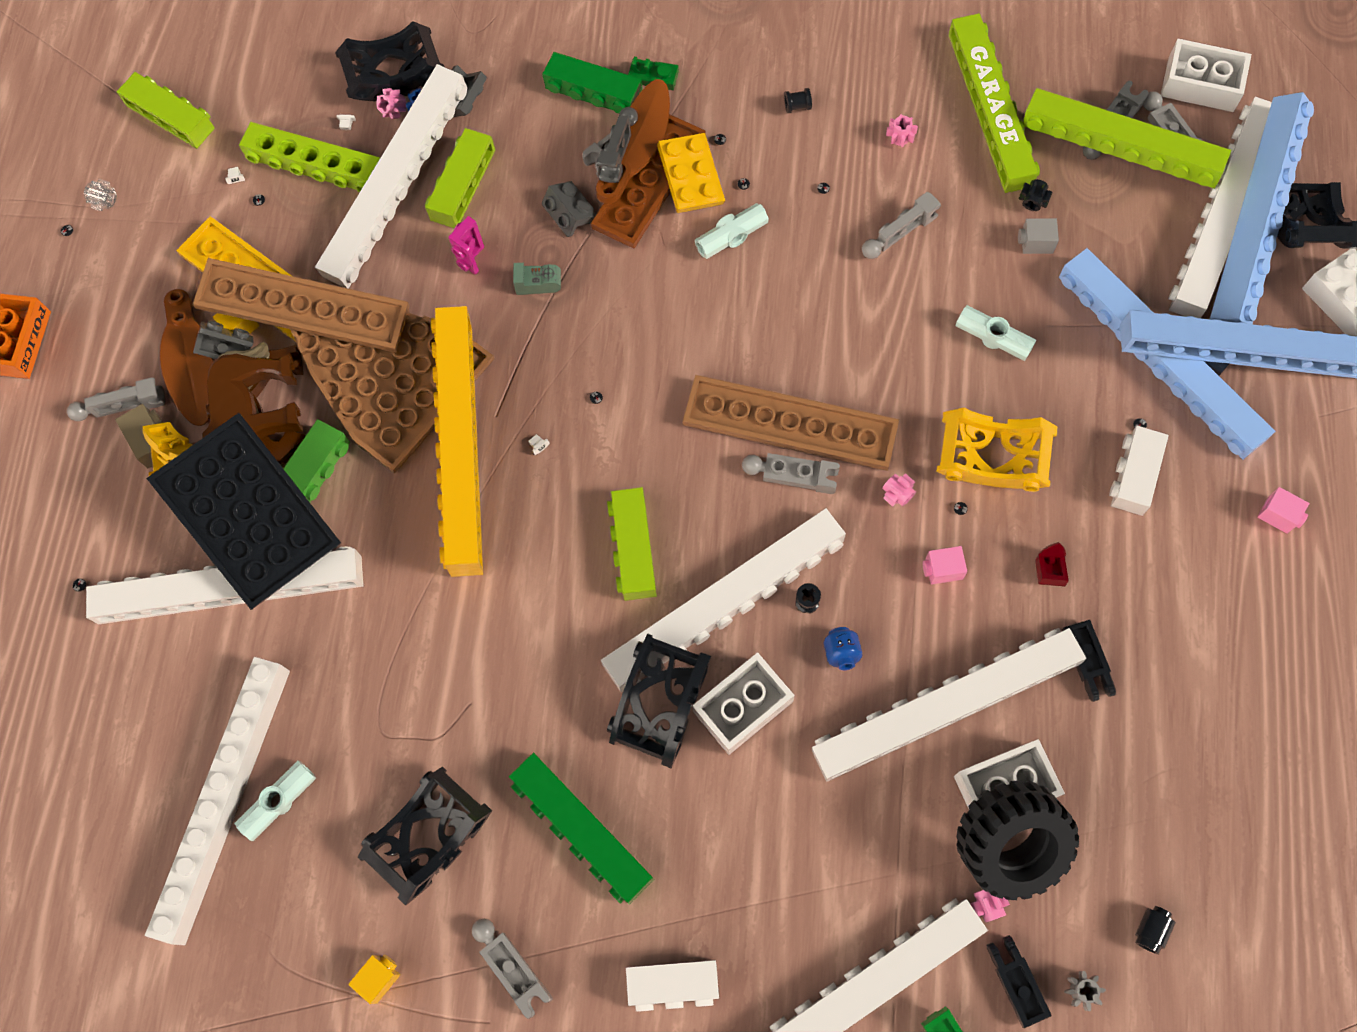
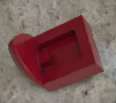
M1056 542L1046 546L1036 557L1035 564L1038 584L1062 587L1067 585L1069 578L1065 560L1066 551L1061 543Z

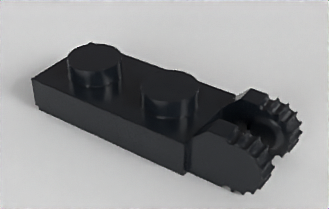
M1091 620L1063 627L1062 631L1070 628L1086 657L1084 662L1076 666L1081 681H1084L1089 699L1092 702L1100 699L1099 691L1093 679L1096 677H1101V684L1107 696H1115L1116 688L1110 675L1111 670Z
M1008 935L1003 937V941L1014 961L1004 964L1000 952L993 942L987 945V950L996 966L995 971L1022 1028H1027L1051 1017L1052 1014L1025 958L1021 957L1014 940Z

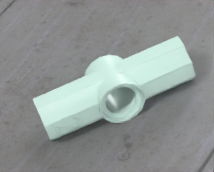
M756 203L735 216L728 214L721 218L715 228L695 239V245L701 256L708 259L728 246L734 248L742 244L748 234L767 224L769 218L763 206Z
M968 305L963 309L955 325L982 339L986 347L991 349L1000 348L1023 361L1027 359L1036 342L1030 336L1010 327L1008 321L1004 318H992ZM991 331H997L1000 335H994Z
M297 761L272 786L262 790L259 799L234 823L236 828L250 841H254L279 815L285 814L290 810L292 802L316 777L302 762ZM279 794L280 802L276 807L272 808L271 800L273 796Z

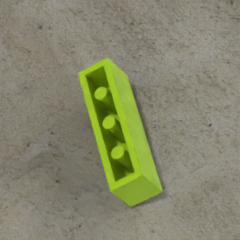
M134 72L117 90V94L128 108L196 149L215 129L210 121L211 116L204 109L193 107L186 98H178L169 88L158 86L147 75L143 77Z
M465 128L462 135L457 138L455 149L452 155L448 156L442 175L438 176L432 195L428 196L425 203V209L430 221L455 228L461 222L495 152L492 136Z
M643 487L611 491L612 500L607 501L609 517L614 516L615 525L610 526L612 542L617 541L618 551H613L615 567H620L621 574L620 577H616L618 593H623L625 601L657 597Z

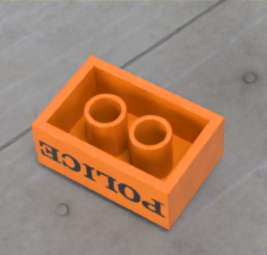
M0 294V376L30 379L51 311L38 298Z

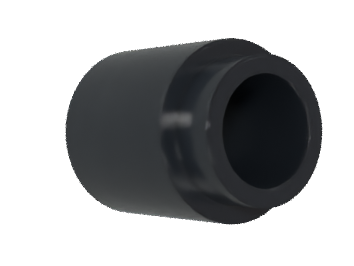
M1154 906L1153 910L1147 908L1135 934L1138 937L1135 943L1141 948L1159 955L1160 950L1165 949L1176 924L1171 919L1172 913L1158 906Z

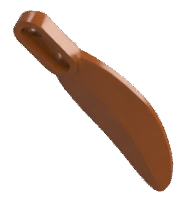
M661 79L650 82L630 106L637 111L638 121L633 126H630L631 137L621 162L623 172L619 182L610 183L599 180L596 185V196L602 203L612 204L620 199L630 178L639 173L652 160L658 151V142L664 139L669 119L670 96L667 84Z
M174 289L169 291L164 297L167 325L160 344L162 375L169 394L180 413L191 424L202 426L209 420L206 413V405L209 404L207 377L213 358L193 353L200 326L194 319L192 301L188 293L182 289Z

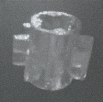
M98 179L97 182L91 181L84 190L86 203H90L91 208L102 211L103 208L109 209V207L115 204L117 199L116 191L113 187H110V182Z

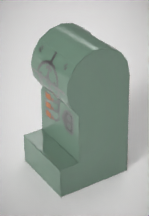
M514 263L513 284L516 295L558 292L561 289V268L552 264L524 266V263Z

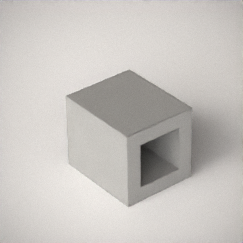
M1057 218L1026 219L1023 228L1018 231V243L1022 244L1023 254H1053L1059 241Z

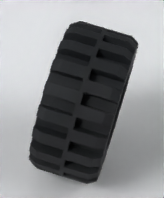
M1021 780L1010 781L1008 785L1000 783L995 785V789L991 791L987 789L982 792L980 799L977 801L973 800L970 803L968 813H963L960 820L962 826H958L956 835L958 839L956 846L960 858L980 887L997 898L1003 899L1004 897L1006 900H1017L1020 897L1025 900L1032 898L1033 894L1038 893L1041 895L1047 892L1046 888L1052 884L1056 886L1061 881L1059 878L1063 874L1067 875L1071 869L1070 863L1075 861L1078 852L1076 849L1079 847L1078 827L1071 814L1049 789L1031 781H1025L1024 783ZM1033 828L1023 843L1011 850L1001 852L1005 844L1013 836L1021 831Z

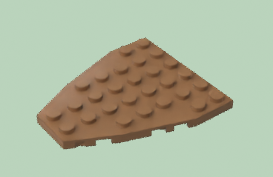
M408 310L397 352L290 329L310 375L354 443L395 474L435 428L434 418L438 417L433 396L434 392H437L436 383L433 381V367H436L435 358L432 356V342H435V338L431 330V318L411 314ZM473 341L474 379L476 381L492 363L494 356Z

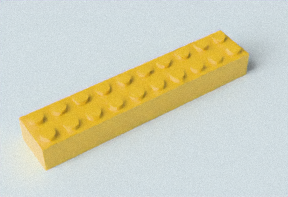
M467 306L435 308V318H431V330L435 338V342H432V356L435 358L436 367H433V381L436 383L437 392H434L433 396L434 406L437 408L438 417L434 418L435 432L438 433L440 441L435 444L436 458L439 459L441 467L436 469L437 484H440L442 494L437 495L438 510H441V516L443 517V520L438 521L439 536L442 537V542L444 543V547L439 548L440 563H443V568L448 570L451 577L483 575L472 324Z

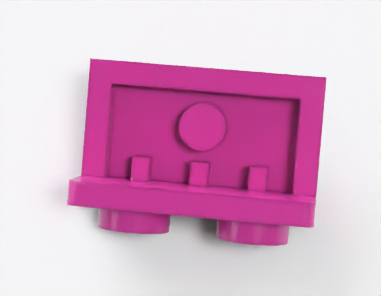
M467 216L463 222L455 226L454 231L448 238L452 246L451 251L457 259L456 264L463 271L467 272L469 270L476 275L479 269L475 257L484 248V244L476 221Z

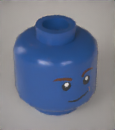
M847 627L832 629L823 641L828 663L840 670L845 671L854 668L855 664L863 656L858 634Z

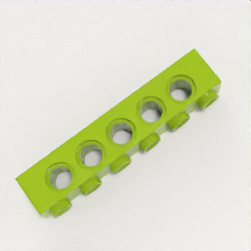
M250 122L239 143L245 158L252 163H263L276 170H288L297 176H309L319 182L327 181L334 183L340 188L348 187L358 192L362 190L380 160V157L254 122Z

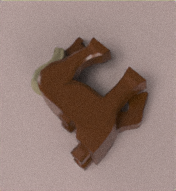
M261 342L249 350L227 351L214 360L208 370L207 377L209 404L206 405V413L210 422L208 428L202 433V438L237 413H240L279 464H286L306 436L297 433L303 432V427L298 421V417L301 416L300 408L295 402H292L283 408L264 412L257 397L270 379L280 380L287 385H297V379L294 378L293 374L304 375L301 353L297 347L293 345L282 349L269 350L268 345L265 342ZM285 432L283 437L277 442L272 441L268 437V435Z

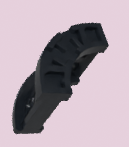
M412 21L403 30L387 38L373 41L345 39L335 54L340 59L348 88L346 93L348 98L362 101H377V95H383V89H399L400 94L406 97L410 94L411 90L420 86L423 88L436 65L444 67V64L439 62L430 36L431 29ZM388 57L406 61L401 66L398 74L393 76L376 70V68Z
M1330 182L1328 184L1292 183L1289 193H1298L1300 201L1295 194H1291L1290 203L1285 206L1282 227L1277 235L1280 242L1288 248H1301L1304 246V243H1334L1342 249H1357V221H1352L1350 218L1342 216L1345 209L1341 196V182ZM1308 193H1319L1310 198L1308 196ZM1306 214L1310 221L1321 226H1304V221L1297 220Z
M647 633L644 641H638L635 647L633 657L636 660L625 685L616 716H612L608 724L607 732L611 733L609 743L615 745L618 742L662 760L661 765L672 769L682 746L689 722L690 709L692 704H695L708 673L711 656L702 652L700 655L655 639L653 635ZM651 651L669 657V664L666 670L662 671L663 662L660 658H657V665L655 667H651L648 664ZM675 660L694 666V668H674ZM642 671L643 674L647 677L637 683L640 673ZM672 679H676L674 686L677 684L683 686L681 694L673 692ZM665 681L666 695L678 707L677 712L666 711L660 713L650 721L643 709L639 694L650 686ZM630 703L634 713H627ZM662 719H666L670 723V729H664L662 724L658 729L655 726ZM627 721L633 723L634 729L632 731L624 729ZM642 727L645 730L643 736L634 733L640 730Z
M444 767L434 772L428 771L421 778L418 790L396 816L378 832H372L367 835L361 843L363 848L358 858L361 861L365 860L399 893L397 898L405 906L433 883L432 878L434 874L437 875L440 868L446 870L462 853L459 847L465 844L464 841L470 837H475L492 812L485 803L480 805L449 777ZM438 785L451 796L447 807H443L444 796L441 792L439 799H432V793ZM456 801H457L467 812H469V814H467V813H465V812H463V811L454 809ZM425 803L427 808L419 810V808ZM441 818L438 826V837L443 847L438 852L432 848H418L410 852V835L413 823L426 819ZM450 819L448 827H455V833L451 836H446L445 827ZM400 830L398 839L394 837V835ZM390 844L391 850L384 854L392 857L399 854V859L388 864L376 851L383 845ZM420 855L428 856V862L423 866L419 865V858L413 862L412 859ZM401 866L407 881L394 868Z

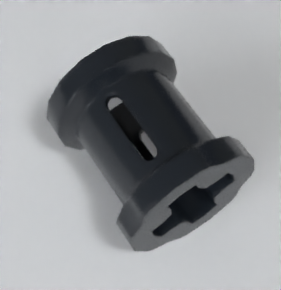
M804 88V91L784 92V104L787 114L792 113V110L812 109V97L809 88Z
M811 583L803 584L798 588L796 607L800 612L811 614L818 609L821 599L819 588ZM805 595L807 598L813 596V601L806 600L804 602L803 596Z

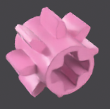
M383 89V95H377V109L383 113L384 118L397 119L400 118L399 112H406V98L400 94L399 89Z
M900 114L895 120L890 119L886 136H891V144L904 147L908 142L913 143L918 126L912 125V117L909 118Z
M894 474L882 488L886 491L884 499L892 507L896 503H899L901 506L906 505L916 493L913 489L915 481L907 474L903 475V477Z
M984 890L974 893L976 902L970 903L978 916H983L985 923L1006 915L1003 907L1010 904L1004 897L1003 899L994 897Z

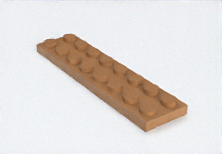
M211 258L207 260L193 302L196 309L397 352L410 307L407 301Z
M695 375L683 418L684 426L888 471L899 419L699 375Z

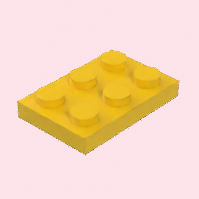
M705 133L658 142V151L677 213L724 204V194Z

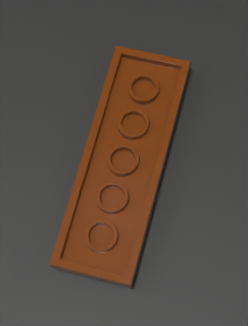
M669 114L663 140L701 133L706 135V130ZM659 151L656 152L652 160L639 173L630 178L617 202L612 204L604 203L591 222L592 229L635 249L671 192Z

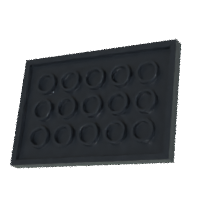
M240 413L234 415L146 478L250 610L260 605L341 544V541Z

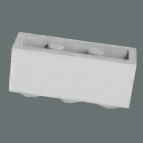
M1136 426L1131 434H1126L1122 444V448L1126 449L1124 457H1120L1116 466V472L1119 473L1117 481L1114 480L1109 496L1113 497L1112 507L1141 516L1150 508L1169 435Z
M716 960L626 968L628 1006L635 1005L636 1011L654 1010L653 1004L665 1003L666 1009L684 1008L683 1001H695L696 1007L714 1005L713 999H719Z

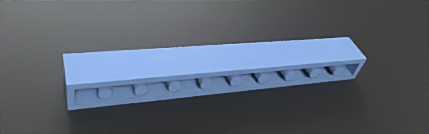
M1304 92L1273 97L1210 320L1219 319L1227 322L1253 324L1257 317V307L1259 299L1264 292L1263 285L1266 274L1270 271L1271 256L1276 249V239L1278 231L1283 224L1285 206L1289 203L1290 188L1295 181L1297 163L1301 159V149L1304 139H1306L1308 134V124L1310 117L1314 113L1313 103L1309 101Z
M1088 248L1064 265L1059 276L1062 284L1067 289H1071L1079 297L1080 302L1084 306L1089 307L1097 315L1099 321L1107 325L1115 333L1119 341H1121L1120 324L1130 310L1154 313ZM1134 353L1137 359L1143 361L1152 369L1153 374L1158 379L1163 380L1171 388L1172 393L1176 397L1181 398L1189 406L1195 416L1200 417L1209 426L1213 434L1219 436L1228 445L1232 453L1240 456L1243 460L1276 432L1204 361Z
M1130 310L1120 324L1122 352L1357 378V336L1323 333L1322 331H1305L1296 328H1279L1270 325H1253L1245 322H1227L1219 319H1201L1193 316H1175L1167 313H1149L1142 310Z

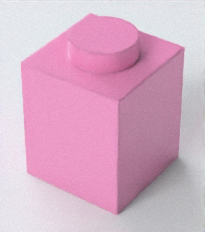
M1278 487L1269 495L1257 518L1285 533H1289L1295 527L1300 528L1308 517L1305 511L1310 503Z
M962 546L928 552L926 559L923 561V571L925 577L929 576L931 585L964 579L967 574Z

